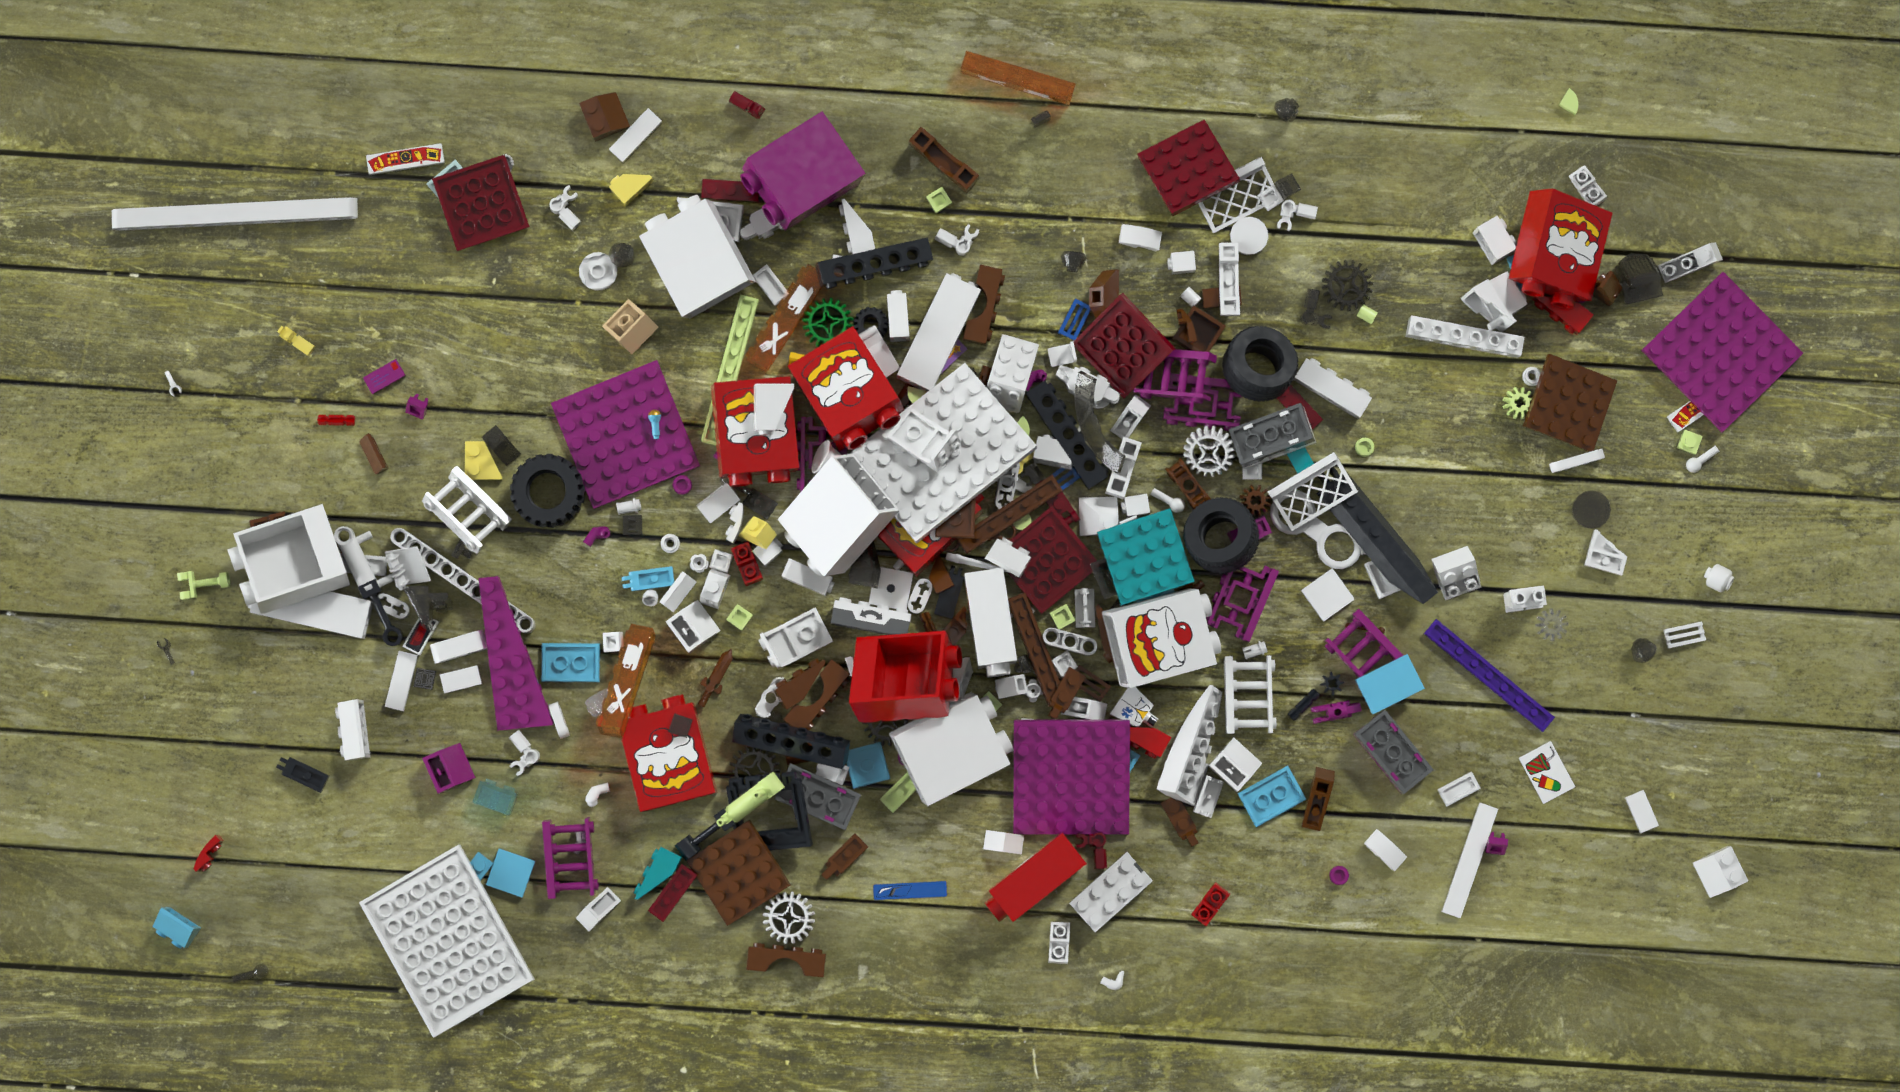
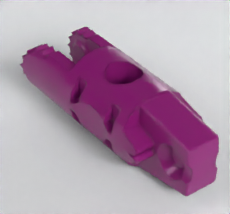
M1347 700L1311 707V712L1317 713L1326 710L1327 715L1314 718L1313 724L1352 717V713L1361 711V705L1359 702L1350 703ZM1339 709V712L1334 714V711Z

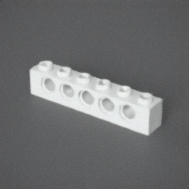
M1412 315L1408 320L1405 336L1514 358L1521 356L1525 338L1523 336Z

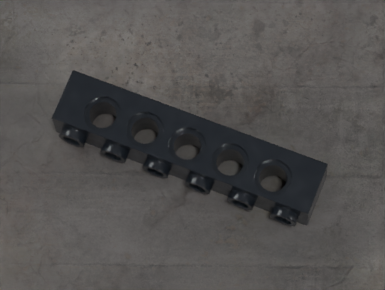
M927 237L816 263L815 268L820 287L826 286V289H831L843 282L845 285L853 284L856 282V279L863 278V281L873 279L874 275L881 274L884 277L893 274L892 271L899 270L901 273L911 270L910 267L914 266L924 268L929 266L933 256ZM907 252L914 253L915 260H910L907 257ZM889 256H894L897 259V264H891ZM876 260L879 263V268H873L870 265V261ZM852 265H859L861 268V272H854L852 270ZM835 268L842 271L841 277H837L834 274L833 270Z
M1043 381L1026 392V396L1054 439H1057L1072 461L1073 468L1080 476L1086 488L1090 490L1107 479L1108 475L1106 473L1109 471L1103 462L1100 464L1096 459L1098 454L1093 447L1089 448L1085 442L1088 439L1084 432L1077 430L1075 426L1077 425L1076 420L1072 415L1068 416L1065 409L1067 407L1062 399L1058 400L1055 396L1056 390L1051 382L1047 384L1046 381ZM1050 398L1053 401V405L1045 407L1042 404V400ZM1054 414H1061L1063 421L1055 423L1052 417ZM1069 429L1074 433V437L1066 439L1063 436V432ZM1078 445L1082 446L1084 453L1076 455L1073 448ZM1090 461L1094 464L1095 469L1093 471H1086L1084 464Z
M740 714L734 722L733 743L843 769L848 761L850 740H846L843 737H834L823 732H813L803 727L797 728L786 723L773 722L766 718L760 719L752 717L750 714Z

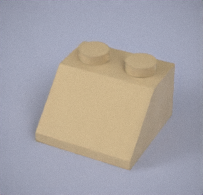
M629 299L602 326L631 354L638 350L658 328Z

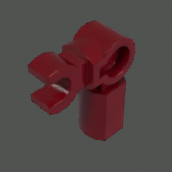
M736 91L733 92L729 99V103L745 112L748 110V113L756 119H760L765 111L762 105Z
M1099 832L1089 834V836H1085L1082 833L1076 834V837H1082L1084 840L1082 844H1077L1076 847L1083 848L1087 844H1090V847H1096V850H1093L1094 869H1106L1107 851L1104 849V845L1107 842L1105 834Z

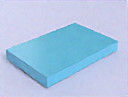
M542 643L541 682H600V644Z
M1408 654L1355 679L1372 714L1425 689Z
M1288 766L1237 793L1255 827L1306 800Z

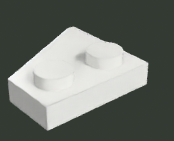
M1594 530L1584 566L1622 576L1627 556L1602 536L1598 530Z

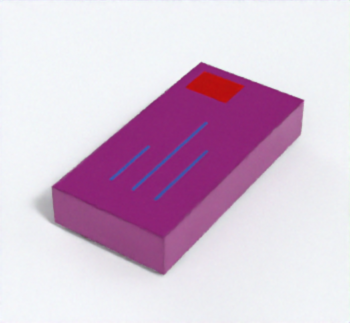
M394 359L366 375L363 379L372 395L406 375L397 359Z

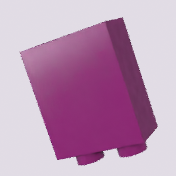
M822 111L749 156L742 168L744 173L740 175V178L749 193L754 194L758 192L766 203L762 206V210L767 220L772 225L780 223L786 231L858 186L866 173Z

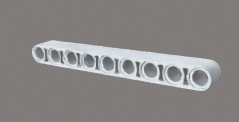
M396 528L392 531L390 538L395 545L403 549L419 543L421 546L420 554L425 566L482 604L481 596L476 597L474 594L475 588L479 587L477 579L406 530ZM403 532L405 539L402 542H397L396 535ZM430 554L436 555V562L433 564L427 562V557ZM446 565H451L452 572L449 575L443 574V568ZM461 576L468 578V582L464 586H460L458 583ZM508 602L510 608H513L515 611L514 619L519 630L523 633H531L535 629L533 618ZM525 619H529L531 622V626L527 630L521 627V623Z

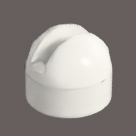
M649 589L643 594L642 602L647 606H655L658 602V594L655 590Z

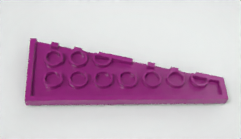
M500 577L478 578L497 731L554 725L548 709V703L543 696L541 685L537 680L526 645H524L521 638V632L515 622L513 611L510 609Z

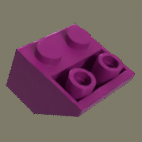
M461 743L422 758L438 794L476 778Z

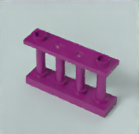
M1174 350L1163 361L1164 368L1160 390H1151L1152 371L1144 379L1143 389L1134 388L1133 392L1139 394L1140 398L1151 399L1152 396L1191 399L1192 402L1200 404L1203 401H1211V397L1202 393L1206 366H1209V363H1216L1217 355L1202 351ZM1174 360H1180V363H1182L1177 392L1168 391L1171 366ZM1192 361L1197 362L1199 368L1195 393H1187L1185 390L1189 364Z
M1356 609L1351 614L1354 617L1352 619L1353 622L1333 641L1329 638L1324 640L1326 643L1324 647L1331 654L1335 652L1358 678L1371 669L1384 655L1387 656L1389 654L1394 660L1404 656L1360 609ZM1363 626L1367 631L1365 633L1366 636L1344 655L1338 646L1354 630ZM1376 640L1381 645L1379 650L1358 669L1351 660L1371 641L1374 642Z
M586 817L585 824L555 826V824H552V819L543 820L542 829L548 899L556 898L557 893H560V891L590 889V896H594L596 890H599L598 879L594 877L591 833H594V821H590V817ZM586 832V843L564 845L553 843V836H556L557 833ZM587 851L588 862L558 864L554 859V855L561 852ZM588 870L589 881L556 882V874H559V872Z

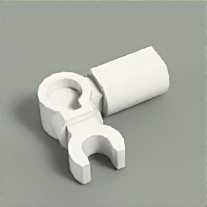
M566 186L563 194L553 198L549 205L550 210L554 214H559V218L573 231L581 224V221L569 208L565 209L569 201L575 200L578 194L574 193L572 196H569L567 192L571 187Z
M1285 200L1281 205L1280 215L1282 219L1277 223V229H1280L1281 223L1285 222L1288 224L1287 231H1290L1292 227L1290 218H1293L1294 213H1297L1296 216L1315 220L1318 207L1302 203L1295 205L1292 200Z
M968 224L964 230L965 236H961L960 240H958L956 236L940 228L935 240L949 248H955L958 255L964 256L969 252L973 243L972 239L978 236L979 230L977 229L974 234H970L968 232L970 225Z
M520 730L509 737L517 749L524 753L520 757V761H514L510 765L511 768L515 765L520 766V771L516 773L517 776L524 773L526 766L529 768L540 759V753L536 749H531V744Z

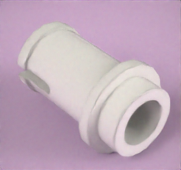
M633 498L631 501L616 503L618 515L629 512L638 513L641 510L640 500Z
M1258 641L1259 643L1243 647L1245 659L1267 653L1265 642Z

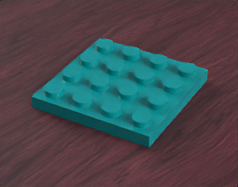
M1171 508L1097 532L1120 605L1195 582Z

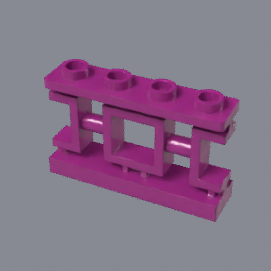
M1170 373L1168 390L1178 391V386H1174L1173 383L1179 384L1180 374ZM1188 375L1186 385L1196 386L1197 376ZM1205 377L1202 394L1213 395L1212 413L1193 411L1194 402L1191 399L1175 398L1174 409L1164 408L1163 421H1167L1166 424L1178 425V422L1186 423L1185 426L1197 427V424L1208 426V429H1212V426H1215V429L1216 427H1224V431H1229V429L1239 426L1241 416L1231 415L1233 398L1243 397L1235 392H1230L1228 402L1217 401L1218 391L1211 390V388L1233 389L1225 379ZM1191 388V393H1195V388ZM1178 404L1189 405L1188 415L1196 416V418L1171 416L1169 414H1177ZM1217 408L1227 409L1226 420H1234V423L1208 420V418L1216 417Z
M801 417V421H797V433H801V440H797L798 452H801V459H798L799 469L797 470L801 471V478H797V490H800V493L805 488V462H808V468L812 469L813 447H819L826 441L825 427L813 426V417ZM806 424H809V431H819L818 442H809V449H805ZM831 442L832 447L836 449L835 443ZM847 447L841 451L837 450L841 455H847Z
M1265 565L1261 574L1241 567L1239 570L1246 573L1243 583L1233 580L1231 586H1228V582L1233 571L1231 573L1228 572L1227 575L1223 573L1219 582L1222 585L1220 592L1216 591L1212 602L1215 603L1212 615L1206 617L1208 626L1217 629L1220 621H1223L1238 628L1234 637L1247 643L1250 642L1279 573L1278 570L1271 569ZM1265 573H1267L1268 577L1259 598H1257L1258 589L1250 586L1253 576L1263 580ZM1235 585L1253 592L1246 609L1229 602ZM1222 597H1226L1223 605L1232 608L1228 618L1218 615L1215 622L1213 618ZM1252 608L1254 610L1245 632L1241 633L1244 625L1235 622L1238 612L1248 615Z

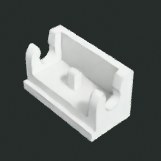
M725 482L696 506L709 523H712L740 501V499L728 483Z
M1208 775L1205 776L1193 812L1212 818L1224 783L1222 780Z

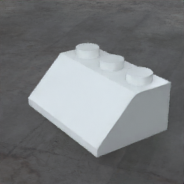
M355 699L338 703L335 713L336 718L340 719L338 735L339 738H342L343 745L340 746L341 757H344L346 761L371 758L364 701Z

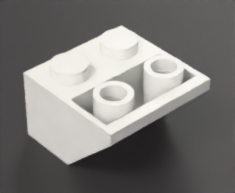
M1468 546L1432 559L1434 572L1445 600L1481 587L1476 561Z
M698 600L680 610L666 621L688 653L693 652L721 631Z
M1233 737L1208 766L1238 792L1261 766L1262 762Z

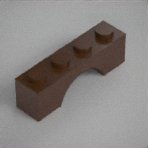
M920 127L910 138L909 145L966 193L979 180V175L974 170L951 155L924 128Z
M980 264L976 284L984 292L987 305L980 316L967 320L963 341L986 346L987 341H991L993 331L989 329L990 324L995 323L997 312H994L995 304L999 305L1001 297L998 289L999 286L1004 284L1005 275H1002L1003 269Z
M831 659L820 673L824 684L821 698L809 706L794 705L783 720L793 727H803L810 731L814 726L812 721L816 716L820 718L826 711L824 706L828 701L832 703L838 696L836 691L840 686L844 688L851 680L848 678L850 673Z
M753 943V946L748 948L746 970L766 972L773 961L780 958H789L800 965L804 976L824 977L826 953H822V949L811 948V952L803 951L802 947H792V950H786L783 945H773L772 948H765L763 943Z

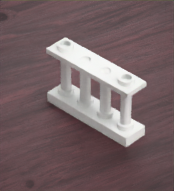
M456 466L448 477L450 482L434 496L427 492L422 502L427 510L432 511L465 543L467 549L477 555L483 546L480 541L496 527L503 531L508 527L512 519ZM455 487L459 488L464 495L446 510L439 501ZM468 501L474 502L477 505V509L460 523L453 514ZM482 514H486L491 519V522L476 536H473L466 528Z
M1233 656L1224 657L1226 734H1234L1238 728L1268 727V733H1273V729H1276L1277 723L1276 717L1273 718L1272 671H1275V660H1271V656H1266V662H1236V660L1233 661ZM1237 670H1266V681L1237 682V680H1233V672ZM1237 689H1267V700L1237 701V699H1234V691H1237ZM1241 708H1267V720H1238V718H1234V711Z

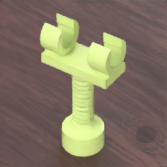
M193 571L177 573L179 581L189 580L190 591L179 592L180 599L182 600L197 598L196 588L220 585L221 588L230 587L228 572L219 573V577L204 580H195Z

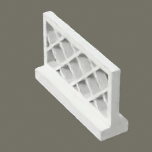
M1262 157L1235 170L1240 181L1249 182L1246 193L1236 190L1237 183L1234 185V188H1227L1232 190L1229 201L1219 198L1221 192L1217 194V197H1210L1216 199L1212 210L1205 208L1203 202L1198 203L1213 233L1264 207L1263 204L1259 205L1260 199L1257 196L1249 194L1252 183L1262 186L1260 193L1264 191L1265 187L1268 188L1274 185ZM1260 170L1265 175L1263 184L1253 181L1255 173ZM1235 192L1245 195L1242 206L1232 203ZM1248 196L1258 199L1256 206L1252 209L1245 207ZM1218 200L1228 203L1225 214L1215 211ZM1231 205L1241 208L1239 216L1232 217L1228 215ZM1214 213L1224 216L1222 224L1217 227L1212 222Z
M1335 452L1268 491L1291 531H1294L1358 492ZM1338 465L1341 470L1339 479L1328 476L1330 468ZM1342 475H1344V477H1345V479H1346L1347 481L1341 480V479H1342ZM1315 477L1325 478L1323 489L1312 486ZM1327 479L1338 481L1336 492L1325 490ZM1340 483H1348L1353 491L1346 495L1338 493ZM1304 486L1309 488L1306 499L1295 496L1298 487ZM1311 488L1322 491L1319 502L1309 500ZM1324 492L1335 494L1333 503H1322ZM1337 495L1343 496V497L1339 498L1338 500H1336V499H1337ZM1283 496L1292 497L1290 508L1282 507L1278 499ZM1295 498L1305 501L1303 512L1292 509ZM1308 502L1319 504L1316 513H1305ZM1291 511L1302 514L1300 522L1294 526L1290 521Z

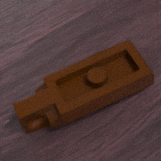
M1071 667L1067 668L1050 699L1049 705L1052 706V709L1048 714L1049 717L1055 720L1060 712L1065 713L1068 710L1086 677L1085 675Z
M1169 798L1160 803L1178 836L1182 840L1187 839L1191 847L1197 845L1198 841L1194 834L1198 831L1182 801Z
M855 833L828 859V862L825 864L828 868L821 875L827 880L833 874L836 876L840 873L842 874L868 846Z

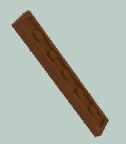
M1051 475L976 524L974 539H956L966 554H968L1063 492L1054 476Z
M1022 593L1009 598L1008 604L1047 706L1050 707V699L1060 681L1026 593Z

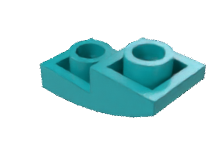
M1305 447L1287 453L1297 474L1314 464Z

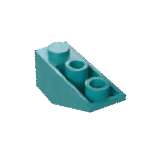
M664 847L656 848L651 857L654 860L651 867L647 866L642 875L645 877L643 883H638L634 890V894H636L634 899L639 900L675 873L682 856Z

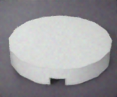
M1244 217L1233 225L1230 233L1231 243H1238V252L1241 254H1256L1266 246L1268 230L1259 219Z
M602 252L591 253L580 264L579 276L583 284L595 291L605 290L615 282L617 266L610 256Z

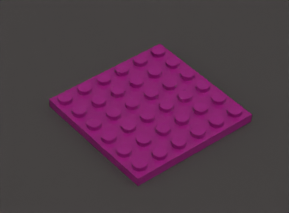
M1721 272L1641 350L1721 433L1803 354L1724 272Z
M657 360L551 403L577 470L582 476L583 484L593 509L700 467ZM651 410H658L661 413L659 439H654L652 436V424L648 418Z
M1014 720L1013 834H1095L1098 832L1103 834H1129L1130 720Z

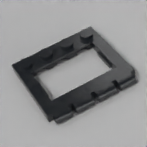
M796 771L782 773V780L780 773H775L785 786L781 791L792 790V803L798 827L757 832L769 851L811 847L813 842L802 779L797 778ZM746 776L745 783L743 777L729 778V785L726 787L729 804L761 781L762 776ZM744 819L735 824L733 830L742 825Z

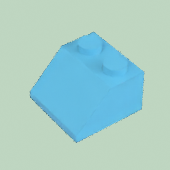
M162 907L153 924V927L157 929L156 933L163 938L169 937L173 940L171 943L180 949L182 947H189L201 927L170 907Z

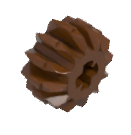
M1250 485V492L1246 488L1243 490L1247 496H1239L1241 500H1245L1241 504L1246 505V508L1251 510L1252 516L1254 511H1256L1257 517H1260V510L1266 514L1268 511L1264 506H1271V503L1265 502L1271 499L1270 495L1264 496L1268 490L1264 489L1263 492H1260L1261 485L1257 486L1256 491L1254 486ZM1251 497H1253V498L1258 497V498L1260 499V500L1258 501L1260 504H1259V505H1258V504L1252 505V504H1251V501H1252Z

